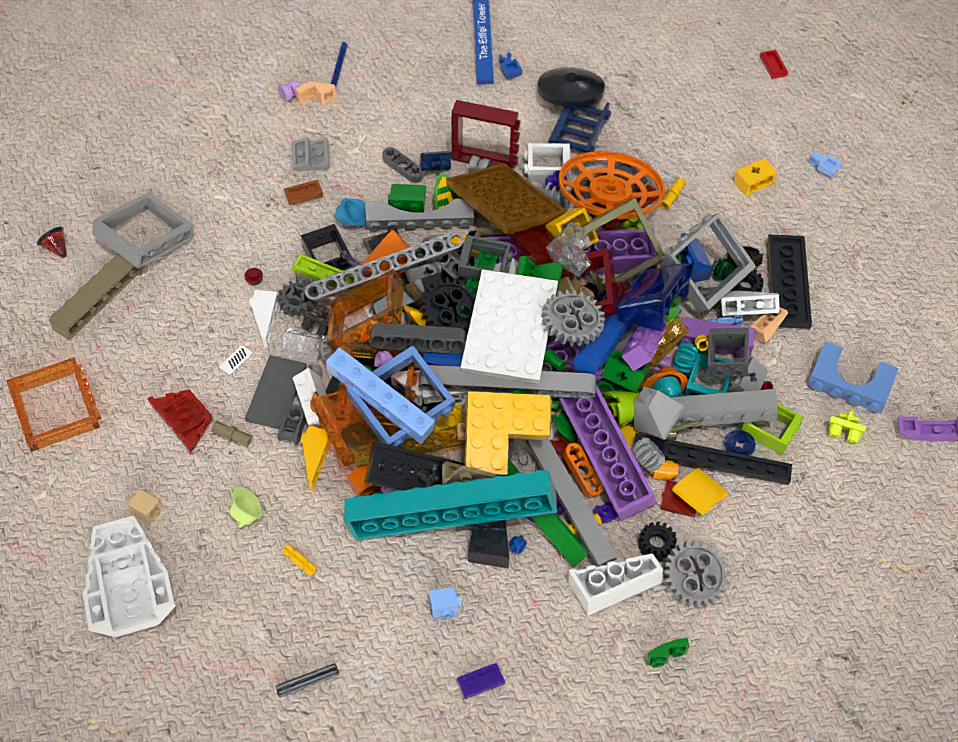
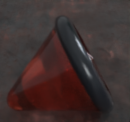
M62 226L49 230L38 239V246L62 258L67 256L64 228Z

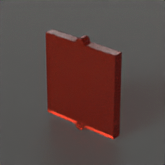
M667 480L665 491L661 495L663 499L660 510L695 518L696 510L672 491L678 482Z

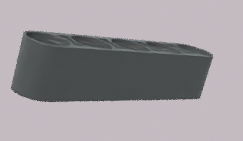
M376 323L371 327L369 342L376 349L405 351L414 346L419 352L460 354L465 350L466 332L461 328Z

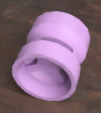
M292 79L288 84L279 86L278 91L282 99L287 102L293 96H297L296 88L300 86L295 79Z

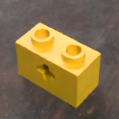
M763 158L759 161H754L746 167L739 168L736 171L734 183L747 196L773 184L777 171Z

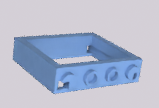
M411 346L372 371L373 374L384 381L414 361L444 400L425 414L436 423L438 418L443 415L446 417L449 415V412L454 410V398L414 346ZM346 388L348 398L382 443L401 447L405 440L408 438L413 439L402 429L390 437L361 397L350 388Z

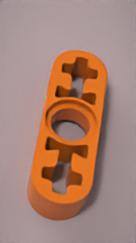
M576 443L569 444L563 450V457L585 496L595 498L602 492L603 485L581 446ZM570 451H575L576 454H575V455H570L569 452H570ZM584 466L587 470V475L580 474L578 467ZM590 486H595L596 489H595V490H590L589 487H590Z

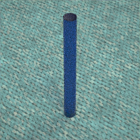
M346 42L341 43L331 84H334L335 88L338 84L348 46Z

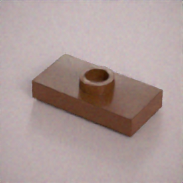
M318 180L284 188L289 205L323 197V191Z

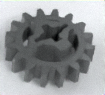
M296 279L295 283L289 281L288 286L284 284L283 290H279L278 303L280 309L283 308L284 313L290 311V316L297 313L298 317H300L301 313L308 315V310L314 311L313 306H317L318 303L311 301L305 295V288L308 285L306 280H303L302 283H299L298 279ZM317 288L311 290V297L318 295Z

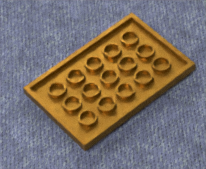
M505 163L446 179V185L507 235L551 222L567 212L562 206Z

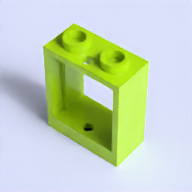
M777 403L778 420L789 426L781 439L754 426L753 422L740 423L743 425L742 434L783 455L799 430L804 417Z

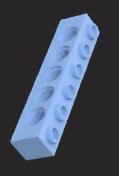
M340 347L326 361L327 371L420 444L434 430L435 421Z

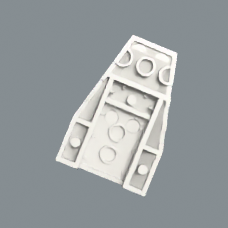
M135 516L93 527L90 545L91 554L88 558L89 568L85 578L86 588L83 591L89 631L119 637L159 625L175 607L168 572L161 563L159 556L155 553L150 541L146 538Z

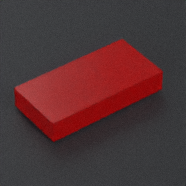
M776 49L760 53V58L771 79L788 76V71Z

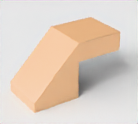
M310 81L296 88L297 101L302 104L316 98L321 105H324L336 99V88L334 84Z

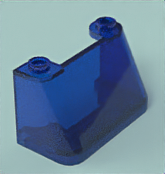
M679 263L646 270L643 274H640L638 280L623 298L622 302H618L616 312L619 313L618 321L662 332L666 326L664 315H669L670 305L677 295L678 297L686 298L689 294L691 266Z

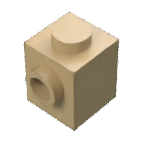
M141 489L130 497L127 504L132 515L149 525L163 510L160 501L153 493L149 491L144 492Z

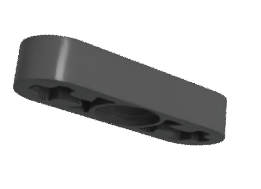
M393 147L383 150L382 155L385 164L412 183H419L423 180V171L419 165ZM400 163H406V164H407L406 167H400V166H398V165H399Z

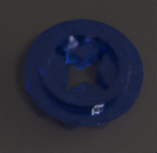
M743 430L731 431L724 440L726 451L751 455L756 448L753 436ZM736 443H743V449L740 446L736 447Z

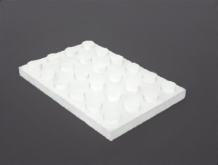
M482 269L461 363V371L539 384L549 330L544 329L546 324H542L543 318L541 314L547 298L551 299L552 294L556 295L558 281Z

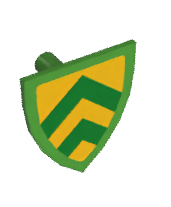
M441 172L434 187L433 199L435 210L446 206L454 199H462L446 185V179L450 177Z

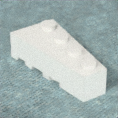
M648 554L628 558L624 562L615 563V561L607 562V565L595 567V565L587 566L583 570H569V585L589 616L661 584L663 569L655 556Z

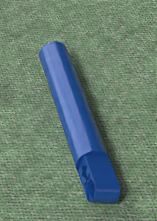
M648 267L645 273L639 275L618 300L619 314L605 317L604 328L600 336L596 337L594 342L590 340L588 345L584 344L574 357L573 365L578 373L595 375L652 299L653 294L662 282L663 272Z

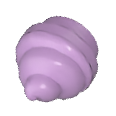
M379 351L375 357V367L379 368L393 359L390 352Z

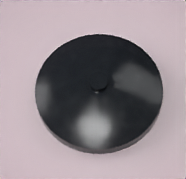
M562 67L543 73L538 79L537 91L544 100L554 105L573 108L585 107L602 99L605 83L600 76L589 70Z

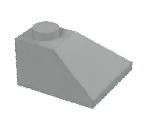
M643 387L634 402V430L665 440L684 406L658 390Z

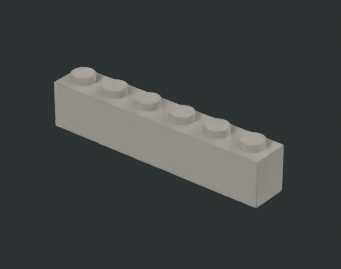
M776 389L670 397L684 406L673 427L697 420L700 421V424L694 426L778 420Z

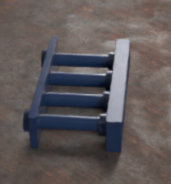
M606 102L603 110L590 106L564 107L548 144H570L571 149L584 153L595 151V144L606 120L609 121L611 116V110H609L610 103ZM579 110L600 116V118L596 122L575 116L573 112ZM575 122L595 129L591 134L570 128L568 123ZM569 134L587 139L589 142L585 146L565 140L562 136Z

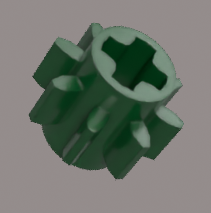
M719 258V261L714 260L712 265L713 276L722 280L727 278L735 269L731 267L732 262L725 258Z

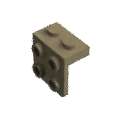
M447 461L442 465V485L473 481L474 479H488L497 476L490 472Z

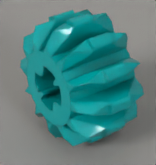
M682 342L677 350L673 367L684 375L691 374L699 350L697 346Z

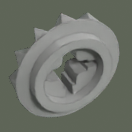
M324 336V339L321 341L322 359L326 363L335 352L334 341L331 336Z

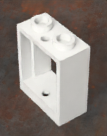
M528 143V150H524V161H527V164H524V174H528V181L545 182L546 177L553 175L555 171L562 168L533 167V157H562L563 166L570 159V144ZM571 169L565 175L568 181H570Z

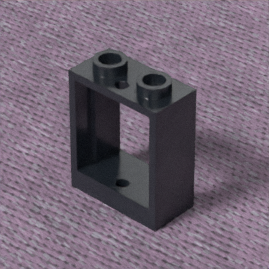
M335 224L301 235L302 247L308 257L316 260L311 249L335 242L342 256L323 263L340 270H345L352 266L351 254Z

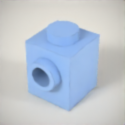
M454 587L429 591L433 619H449L454 615H458V607H461L460 595L455 594Z

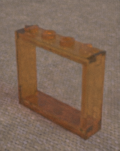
M394 269L331 301L327 344L334 352L339 347L346 352L370 340L371 327L376 323H402L404 281ZM387 295L385 310L343 331L345 316Z
M346 342L345 352L353 358L375 359L379 351H388L394 358L403 352L402 350L376 349L370 344ZM414 361L408 365L404 398L410 402H415L416 390L412 389L413 385H417L418 373H414L415 368H419ZM340 381L336 404V420L367 423L356 407L347 406L348 396L346 388L348 387ZM369 408L380 424L396 425L375 408Z
M75 357L6 380L26 443L31 452L100 428L98 420L101 419L97 408L93 409L92 405L96 404L92 393L88 394L87 392L90 389L87 378H82L81 375L85 374L82 364L77 365ZM75 374L89 417L34 436L20 393Z

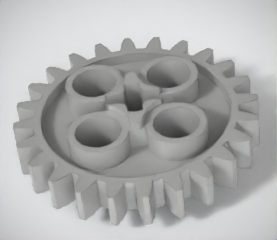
M568 290L565 291L564 295L560 291H558L557 296L552 294L551 299L547 298L546 304H544L542 309V324H546L544 329L550 330V336L556 335V341L560 338L563 339V344L570 341L571 346H573L574 342L581 346L582 341L586 345H588L590 340L594 342L596 337L600 336L605 322V318H603L604 312L600 311L601 306H595L597 300L590 301L591 296L588 295L585 298L583 297V292L577 295L576 290L572 294Z
M696 540L692 541L691 545L689 541H685L683 545L678 544L676 549L673 548L670 551L671 555L665 557L668 562L662 566L667 569L663 572V576H667L668 579L663 583L670 584L667 592L673 590L675 593L672 598L674 599L679 596L680 604L687 601V607L694 603L695 608H699L701 604L705 608L709 603L714 604L716 599L722 598L721 593L727 591L723 585H727L730 582L724 579L730 575L729 572L724 571L728 564H722L721 561L725 557H718L719 550L713 552L712 544L706 548L705 541H702L699 545ZM699 557L705 560L706 566L700 564ZM680 562L687 566V571L680 568ZM705 577L711 579L712 586L705 582ZM686 582L692 584L693 591L687 589Z

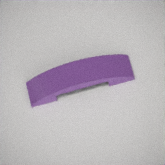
M918 417L897 418L900 436L922 441L958 440V417L956 421H918Z

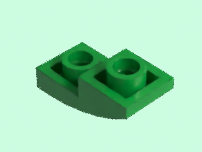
M688 637L672 640L654 648L647 654L646 666L661 667L668 663L670 655L681 657L687 654L689 648Z

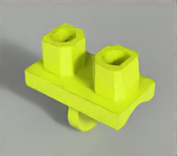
M850 409L848 414L840 412L839 418L831 416L828 426H830L829 436L839 438L841 431L845 430L849 432L847 441L857 444L860 437L864 434L866 426L857 424L860 418L853 416L854 410Z

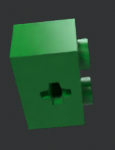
M615 350L608 357L602 377L612 383L625 387L628 391L637 393L646 380L650 366L645 364L633 371L622 358L623 353Z

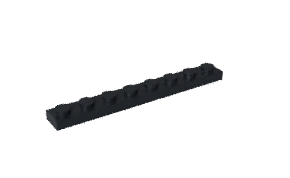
M635 433L633 446L643 437L648 438L662 451L665 460L787 485L791 482L792 464L669 439L662 440Z

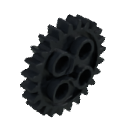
M446 278L444 283L441 279L438 280L437 284L432 282L431 286H427L425 292H423L421 296L423 299L419 302L422 305L419 311L424 312L421 319H427L425 325L461 328L468 335L476 300L473 296L476 292H469L470 286L464 288V282L462 281L460 284H457L456 279L452 283H450L449 278ZM442 317H446L449 321L443 320Z

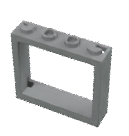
M148 192L93 220V235L139 269L193 239L194 225ZM145 210H149L174 228L140 248H136L111 229Z
M720 213L704 216L701 219L702 223L690 228V233L680 237L677 240L678 244L666 249V254L660 258L698 313L712 308L756 267ZM710 226L738 268L704 298L675 256Z

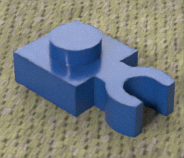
M507 52V58L499 54L501 70L507 79L522 75V68L516 59L511 60L512 55L510 52Z

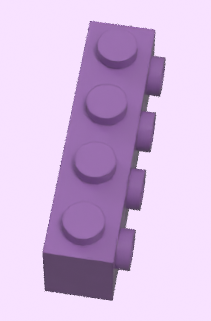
M656 311L651 314L646 313L639 318L622 354V358L633 371L653 359L666 328L664 318L658 315Z

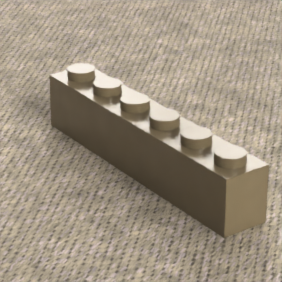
M117 253L83 287L79 288L73 297L68 299L57 312L52 314L49 318L52 329L70 341L146 266L144 265L138 269Z

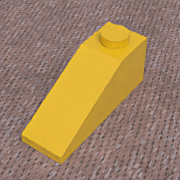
M309 425L307 431L303 432L301 436V443L303 444L309 489L314 491L333 440L331 431Z

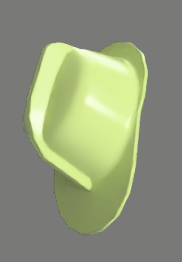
M235 487L232 491L233 502L230 507V515L236 520L237 526L241 528L244 524L250 525L257 518L260 519L262 517L261 504L256 495L248 489Z

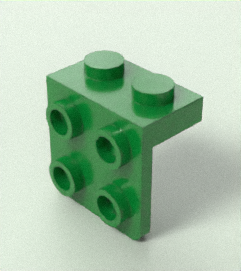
M391 185V193L388 194V204L390 206L407 212L422 213L425 211V185Z
M520 256L516 275L558 281L557 295L563 265L560 262L535 265L527 256Z

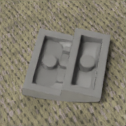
M308 137L292 141L293 169L313 171L330 168L329 141L327 137L311 142Z

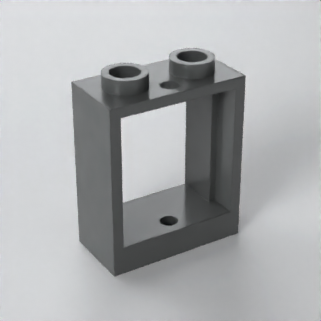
M466 235L458 265V276L480 280L483 268L468 266L472 250L503 256L500 272L509 273L507 263L511 262L513 257V251H510L511 243Z
M749 328L710 329L708 348L709 377L748 376ZM744 346L743 362H715V347Z

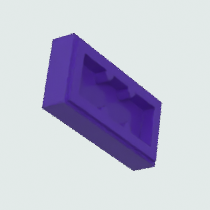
M497 662L457 677V683L464 699L505 684Z

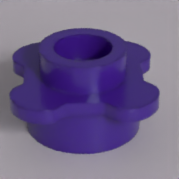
M611 502L594 507V512L599 515L601 523H609L612 519L615 520L617 518V512H614Z

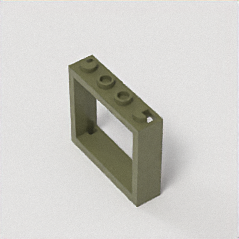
M634 197L567 233L578 254H586L578 238L623 213L634 209L657 255L615 277L616 285L627 283L630 281V277L635 274L639 276L647 271L646 268L652 265L653 267L662 263L660 258L665 255ZM595 270L588 271L597 290L600 293L604 292L606 294V283H601Z

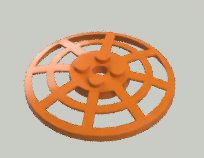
M593 151L574 156L563 164L558 178L559 188L568 201L578 208L585 207L586 212L597 216L632 197L641 198L638 203L641 208L648 197L658 196L655 204L646 209L641 208L644 215H647L660 206L665 193L663 179L649 164L633 156L610 151ZM596 160L608 161L607 168L587 170L582 164ZM615 162L633 166L641 171L633 176L625 171L614 169ZM576 166L581 174L575 179L574 183L565 180L564 177L567 172ZM607 173V175L596 178L593 176L594 174ZM614 174L625 177L629 180L625 181L622 178L614 176ZM648 175L658 190L647 192L645 185L640 179ZM584 178H587L590 181L589 187L581 186L579 184ZM636 184L641 192L632 193L631 186ZM564 185L574 189V193L579 201L568 193ZM579 191L589 193L591 198L584 199ZM599 203L602 205H606V209L597 207L593 204ZM631 209L614 219H632L638 216L633 212L634 209Z

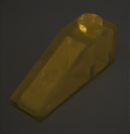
M676 316L666 324L653 359L647 363L651 368L656 367L688 333V327L679 316Z

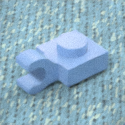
M816 151L811 154V159L808 161L812 166L818 165L817 169L831 178L842 164V162L828 154L823 157Z

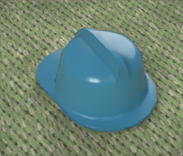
M344 198L336 208L333 218L338 219L346 227L353 225L365 226V202L360 199Z

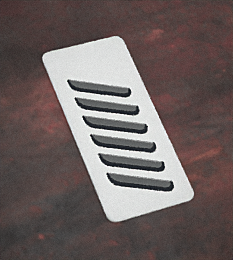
M241 345L219 368L230 375L252 352Z

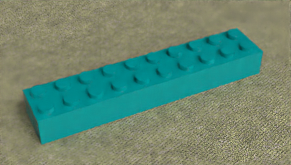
M537 470L530 473H516L509 476H495L488 479H474L473 481L454 482L446 485L437 484L425 488L416 487L404 491L395 490L383 494L374 493L369 496H354L345 499L344 521L355 540L551 514L557 513L556 490L549 470Z

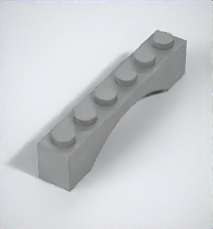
M454 199L440 209L422 213L399 210L384 201H365L366 229L379 230L380 228L395 230L398 228L415 229L416 227L430 229L433 227L450 228L452 226L466 228L474 224V208L464 199Z

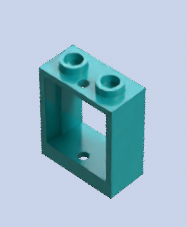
M698 351L684 396L726 393L731 376H726L722 391L694 383L699 367L708 369V353ZM715 356V362H733L729 359Z

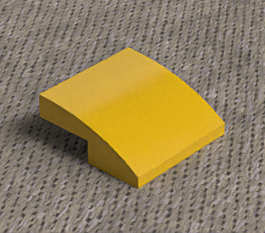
M699 467L685 476L672 489L673 492L702 516L711 511L729 493Z

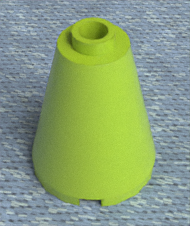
M607 391L603 393L605 394L603 398L619 428L634 421V402L640 392Z

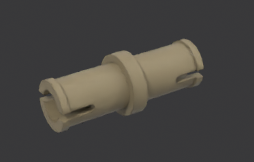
M217 420L214 422L211 430L213 433L226 437L228 441H236L246 447L250 445L253 435H249L237 430L238 428L235 426L230 427Z

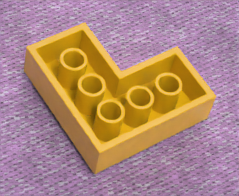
M468 392L466 397L464 466L490 472L497 476H507L508 439L547 440L549 437L550 395Z

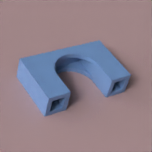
M825 341L810 377L808 387L881 414L899 368L880 362L871 382L865 385L850 384L844 381L837 371V363L843 348Z

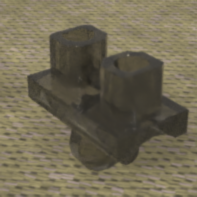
M323 307L321 310L316 308L314 313L318 316L306 310L303 311L302 316L304 319L301 327L311 333L314 326L317 325L319 329L316 335L324 339V336H329L331 332L335 334L337 331L333 323L326 321V319L329 321L333 319V316L329 314L330 309L328 307Z

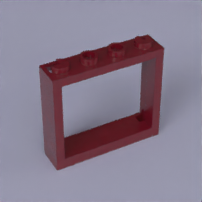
M456 100L451 112V152H453L451 160L470 164L471 158L474 155L482 160H491L490 167L505 163L513 169L519 160V156H516L519 151V144L517 143L520 138V132L517 131H519L521 120H518V112ZM463 117L511 127L509 155L463 146Z
M608 248L555 261L563 265L561 278L604 267L607 300L596 302L595 306H601L600 311L604 312L603 317L619 314L614 261Z

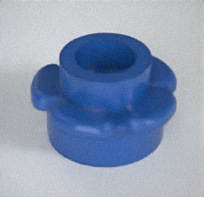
M523 535L514 536L510 540L509 547L511 553L515 552L519 555L523 552L527 545Z

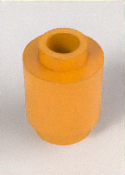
M665 460L658 470L656 469L654 472L648 471V474H651L652 479H677L678 463Z

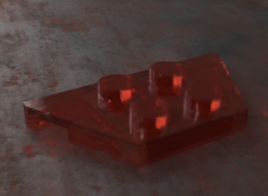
M190 389L180 391L179 393L165 394L166 397L154 399L151 396L147 398L148 403L187 450L192 452L213 420L210 412Z

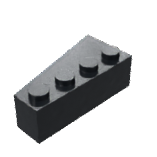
M506 520L473 524L468 549V562L509 569Z

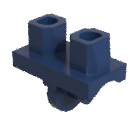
M453 152L421 153V170L443 171L451 169Z

